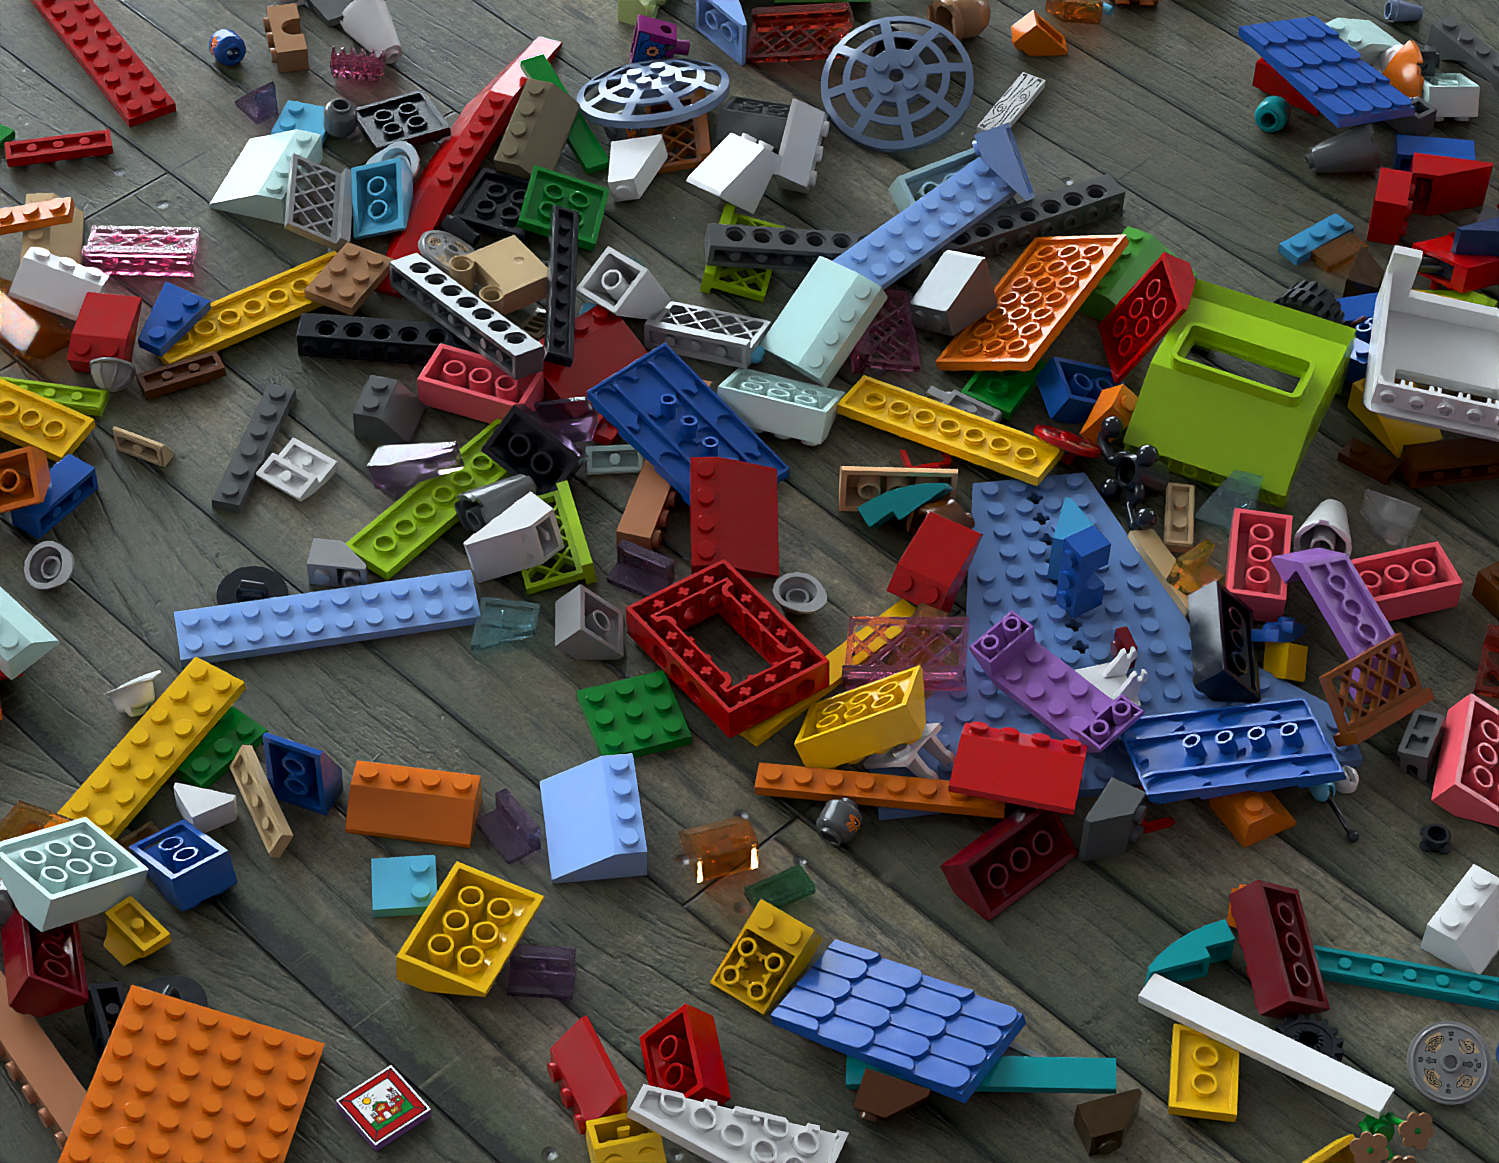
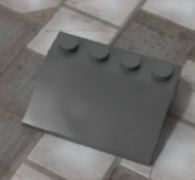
M731 96L719 109L716 139L724 140L730 133L741 137L745 133L757 139L755 144H758L759 140L773 146V151L779 153L791 104ZM819 109L825 112L826 121L830 122L829 114L826 113L825 109ZM823 136L820 146H823L825 137Z

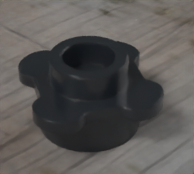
M1430 824L1420 829L1422 841L1419 847L1422 851L1439 852L1443 855L1450 852L1451 846L1448 844V841L1451 838V832L1445 826Z

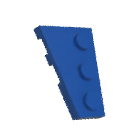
M165 282L138 337L139 348L162 357L211 310L210 300Z

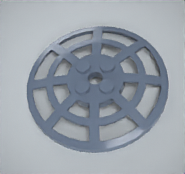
M908 16L885 17L870 21L854 29L834 47L826 60L821 77L822 102L833 126L853 143L866 149L886 153L910 152L925 148L941 140L963 119L970 106L974 90L973 67L962 43L942 26L929 20ZM890 24H915L927 27L930 30L923 36L911 32H892ZM881 27L882 34L868 39L857 49L845 46L858 35L870 29ZM939 34L945 36L955 45L962 57L963 63H948L942 50L932 41ZM894 38L910 39L917 41V43L910 50L896 49ZM884 41L886 51L878 54L876 57L863 53L870 46ZM928 47L936 55L940 63L925 65L919 55ZM837 54L848 57L849 59L843 73V84L828 89L829 71L833 60ZM856 61L868 66L864 78L850 81L851 71ZM942 73L941 86L936 94L926 87L927 75ZM950 73H965V90L959 105L955 108L944 99L949 89ZM894 74H900L903 76V79L899 82H893L890 80V77ZM867 87L872 100L865 108L856 99L853 91ZM845 94L851 107L861 115L854 128L848 126L838 116L831 103V99ZM920 97L930 102L921 110L909 114L907 105L915 102ZM880 105L897 107L899 117L882 116L875 112ZM937 107L950 116L936 129L914 138L911 123L927 117ZM870 121L887 126L901 125L904 140H880L868 137L862 133Z
M686 58L651 59L622 65L597 75L579 90L577 102L580 104L579 111L581 115L596 124L624 129L652 128L683 122L714 109L728 96L730 81L728 74L722 68L706 61ZM696 72L697 78L682 77V73ZM705 72H712L721 77L718 87L705 82ZM621 81V84L609 90L606 89L608 82ZM683 84L689 85L685 89L678 91L683 86ZM599 85L600 95L586 102L584 98L586 94ZM699 88L712 92L706 98L686 107L679 100L692 94ZM622 91L629 98L619 97L614 94ZM603 100L625 105L621 115L603 112L593 107ZM668 102L673 109L672 111L656 114L633 115L636 106H650Z

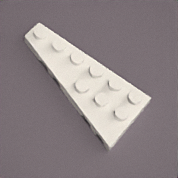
M643 1084L627 1114V1117L711 1163H835L849 1134L837 1130L836 1133L820 1130L819 1125L807 1123L806 1126L789 1123L785 1117L735 1106L734 1109L717 1106V1101L709 1099L700 1102L686 1098L683 1093Z

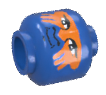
M221 29L212 35L209 41V50L222 65L233 66L240 63L244 58L246 45L233 30Z

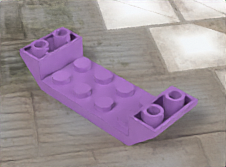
M1318 547L1272 557L1271 561L1284 583L1300 580L1304 582L1349 660L1395 634L1347 554ZM1393 644L1390 657L1396 660L1398 653ZM1373 656L1372 669L1378 671L1380 659ZM1388 664L1386 677L1392 680L1395 668ZM1354 667L1351 679L1359 682L1361 670ZM1402 673L1400 685L1406 688V674ZM1370 675L1367 688L1373 691L1376 679ZM1384 684L1381 696L1388 699L1390 687ZM1350 686L1349 693L1355 701L1357 690ZM1365 695L1363 705L1371 703L1372 698Z
M1013 610L969 646L970 652L996 687L1062 739H1074L1081 742L1082 745H1087V753H1101L1144 715V711L1123 694L1112 700L1035 640L1034 626Z

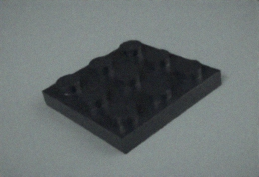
M423 89L356 108L357 126L376 154L397 141H404L416 147L420 144L439 141L444 137L451 136L450 126Z
M483 167L451 215H457L474 230L502 238L515 235L522 243H525L531 231L516 226L529 180Z

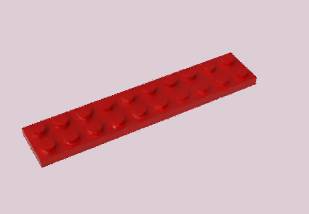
M30 0L129 128L176 111L174 100L93 0Z

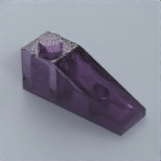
M457 442L379 446L367 464L375 489L403 488L461 470L465 466Z

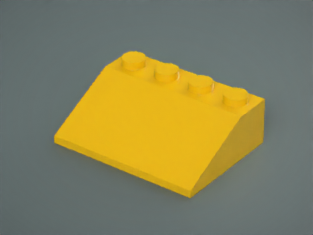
M921 666L910 668L811 704L794 743L805 767L835 770L837 766L845 763L849 765L856 764L863 760L865 756L873 753L877 755L884 754L890 751L893 746L902 743L910 745L918 741L922 737L926 725L923 670Z
M456 861L396 956L397 980L426 992L485 997L544 901V896Z

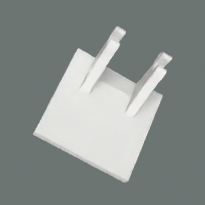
M1132 646L1130 648L1129 654H1127L1125 648L1121 649L1116 658L1110 663L1075 670L1112 700L1123 694L1141 708L1137 695L1142 684L1148 680V673L1145 669H1142L1140 676L1137 675L1136 671H1133L1128 679L1126 676L1131 662L1138 656L1135 647Z
M932 723L925 725L922 737L915 743L910 745L902 743L893 746L890 751L881 755L873 753L863 765L866 769L906 766L918 778L939 779L938 775L929 769L920 758L917 751L921 747L925 748L943 766H947L948 763L953 766L955 755L947 750L936 736L942 729L941 724Z

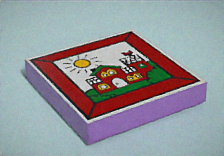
M392 1065L336 1100L337 1108L375 1152L432 1116L429 1106Z

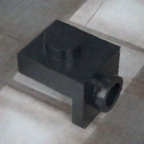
M1423 45V50H1420L1423 64L1417 63V65L1421 67V76H1434L1435 68H1439L1440 53H1436L1434 45Z

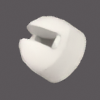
M1344 766L1342 769L1347 779L1333 783L1337 791L1348 794L1357 789L1359 775L1354 768Z

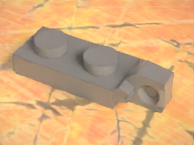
M931 386L926 392L927 398L999 423L1002 419L1001 411L957 390L944 392Z

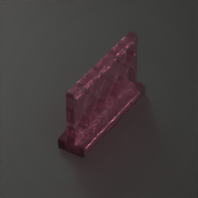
M93 225L87 246L83 245L82 248L83 266L97 268L106 275L193 276L194 259L200 238V227ZM98 235H109V236H107V237H105V238L102 239V238L99 237ZM156 236H163L157 240L154 239ZM182 237H189L185 240L180 239ZM116 241H119V242H120L119 244H117V245H115V246L112 245V243H114V242H116ZM142 242L148 243V244H145V245H143V246H139V245H138V244H140V243H142ZM170 242H173V243H174L173 245H171V246H169V247L166 246V244H168V243H170Z
M884 289L888 298L882 306L891 313L885 315L879 310L875 316L879 321L870 323L851 351L852 373L863 374L865 367L919 372L921 364L914 322L909 305V292ZM890 300L902 301L903 305L897 307ZM897 316L906 323L901 326L892 319ZM886 324L894 331L889 334L880 327ZM874 332L882 339L877 342L869 335ZM901 335L909 342L903 344L896 337ZM889 343L897 350L892 353L884 345ZM877 351L885 358H872V353ZM904 354L908 358H910L912 362L903 361L898 356Z
M850 616L845 665L842 666V679L846 690H852L919 666L915 665L911 659L923 650L931 658L926 664L920 665L923 670L924 691H966L969 617ZM856 626H869L874 631L863 641L855 635ZM891 626H899L904 632L893 641L883 633ZM921 626H928L934 632L921 641L913 632ZM950 627H962V634L953 641H950L943 634ZM877 637H880L888 645L875 655L867 646ZM907 637H910L917 646L905 655L897 646ZM940 637L947 646L935 655L927 646ZM862 650L871 657L864 665H853V657ZM892 650L901 657L894 665H885L881 661ZM953 650L960 657L959 666L945 665L941 659Z

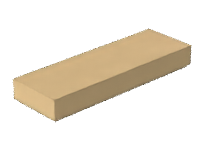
M1168 482L1165 489L1163 543L1170 552L1192 554L1195 485Z

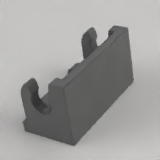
M1419 709L1414 710L1397 750V755L1400 756V769L1404 774L1408 771V765H1413L1418 769V778L1424 781L1428 780L1441 749L1445 728V715Z

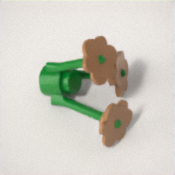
M1391 1111L1386 1115L1382 1113L1379 1119L1367 1114L1363 1121L1358 1123L1359 1128L1362 1130L1360 1138L1353 1139L1349 1144L1350 1151L1355 1154L1354 1162L1381 1163V1160L1388 1159L1389 1162L1387 1163H1417L1413 1156L1408 1155L1404 1158L1400 1155L1394 1156L1388 1145L1394 1136L1395 1129L1393 1125L1399 1126L1398 1132L1400 1136L1404 1137L1402 1142L1405 1147L1424 1150L1428 1145V1139L1432 1138L1435 1134L1434 1128L1431 1127L1432 1117L1424 1112L1419 1115L1411 1112L1407 1116V1121L1396 1117Z

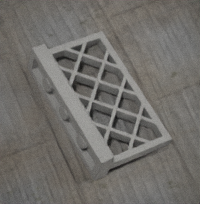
M293 153L289 164L284 229L328 247V253L334 250L338 253L347 242L350 243L352 221L351 170L345 168L340 174ZM297 165L305 168L308 173L304 174ZM322 176L332 180V184H327ZM309 179H314L319 187L315 188ZM301 182L306 191H302L296 183ZM320 193H325L331 201L326 202ZM312 196L318 205H313L308 197ZM295 200H300L305 208L301 209ZM323 210L329 219L325 220L319 211ZM306 214H311L317 222L312 223ZM298 217L304 226L293 222V218ZM318 228H322L328 237L321 234Z
M670 301L655 320L648 319L644 324L645 348L655 349L661 344L666 343L677 355L747 369L751 364V354L770 330L771 321ZM673 312L682 313L678 315H672ZM698 318H708L699 321L697 320ZM690 321V323L681 325L679 324L681 322ZM724 323H733L723 326ZM716 326V328L705 330L706 327ZM750 328H758V329L751 330V331L748 330V329H750ZM737 331H741V332H742V333L733 334V335L730 334V333H732V332H737Z

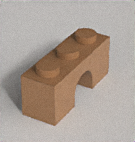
M296 3L266 7L267 17H263V26L268 48H270L272 63H277L279 73L309 69L308 50L304 33L301 34L300 17Z

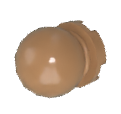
M933 0V3L927 7V20L942 26L960 42L962 39L974 38L982 33L988 26L991 16L987 0ZM950 41L948 47L953 46L954 44Z

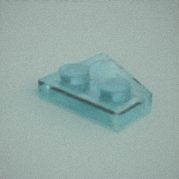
M1235 469L1195 513L1194 519L1231 529L1234 508L1255 510L1264 477Z
M481 597L471 641V651L477 652L535 636L541 612L540 604Z

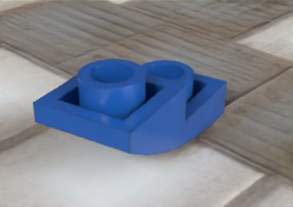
M1278 617L1277 622H1266L1263 625V629H1252L1251 641L1291 642L1300 638L1306 632V626L1296 623V618Z

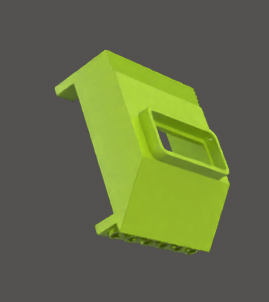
M1197 279L1187 311L1168 330L1150 363L1123 443H1125L1124 450H1128L1136 455L1139 447L1144 444H1151L1159 452L1158 461L1165 463L1169 471L1285 509L1292 481L1335 394L1341 395L1344 389L1357 329ZM1192 347L1209 353L1211 350L1298 377L1300 380L1294 392L1289 393L1188 360L1186 357Z

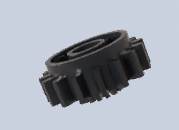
M1298 1013L1296 1021L1287 1016L1285 1017L1284 1024L1277 1023L1275 1027L1276 1032L1340 1063L1342 1061L1344 1040L1343 1038H1336L1337 1028H1327V1019L1319 1023L1316 1022L1315 1014H1311L1309 1020L1304 1019L1301 1013Z

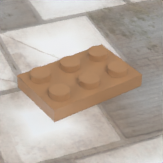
M347 242L304 290L305 298L352 316L389 274V262L394 259Z

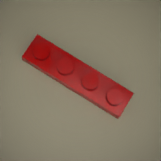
M110 129L4 143L8 167L113 154Z

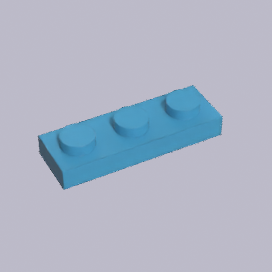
M1335 213L1280 243L1278 252L1297 266L1352 236L1354 226Z

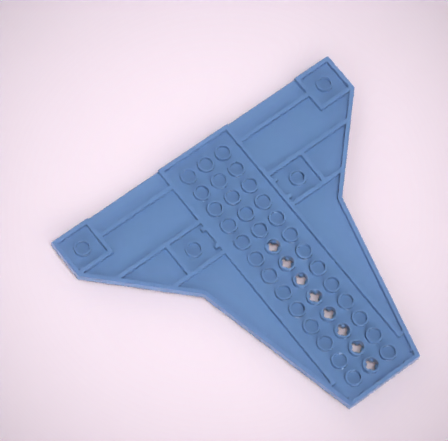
M1085 472L1046 476L1038 486L1018 479L973 483L971 516L974 519L975 527L972 530L983 534L968 569L963 661L925 701L926 724H941L942 729L936 736L955 757L964 724L974 721L986 723L992 728L1011 727L1024 734L1043 733L1050 736V739L1064 740L996 687L969 650L971 644L1013 610L1034 626L1035 640L1073 670L1112 662L1114 658L1111 653L1110 644L1114 641L1116 628L1127 626L1138 647L1135 666L1128 669L1126 673L1127 679L1133 671H1136L1137 675L1140 676L1142 669H1145L1149 676L1148 680L1142 684L1137 695L1141 703V709L1144 711L1142 717L1305 698L1341 767H1361L1363 758L1358 744L1336 746L1333 735L1338 733L1339 730L1327 702L1283 679L1275 678L1273 674L1258 667L1261 701L1257 703L1213 701L1195 688L1192 681L1194 675L1193 663L1191 661L1192 647L1189 637L1190 624L1127 538V533ZM1065 497L1071 498L1111 543L1108 565L1094 572L1105 584L1102 605L1075 618H1072L1065 609L1060 608L1057 604L1056 583L1058 581L1047 578L1052 545L1047 546L1043 542H1052ZM1030 500H1037L1039 501V504H1034L1033 501ZM1038 520L1045 521V524L1040 525ZM1071 626L1077 627V628H1078V631H1077V632H1073L1072 628H1067V627H1071ZM1077 648L1084 649V650H1085V653H1084V654H1080V652H1079L1078 650H1074V649H1077ZM1344 712V715H1345V717H1346L1347 723H1349V720H1348V718H1347L1346 712ZM1121 736L1115 739L1101 753L1086 754L1078 798L1100 796L1112 777L1133 787L1142 786ZM921 747L917 753L928 768L938 775L939 780L950 781L953 766L949 763L947 766H943L939 760L925 748ZM906 766L867 769V773L917 777ZM875 806L878 820L940 814V812Z

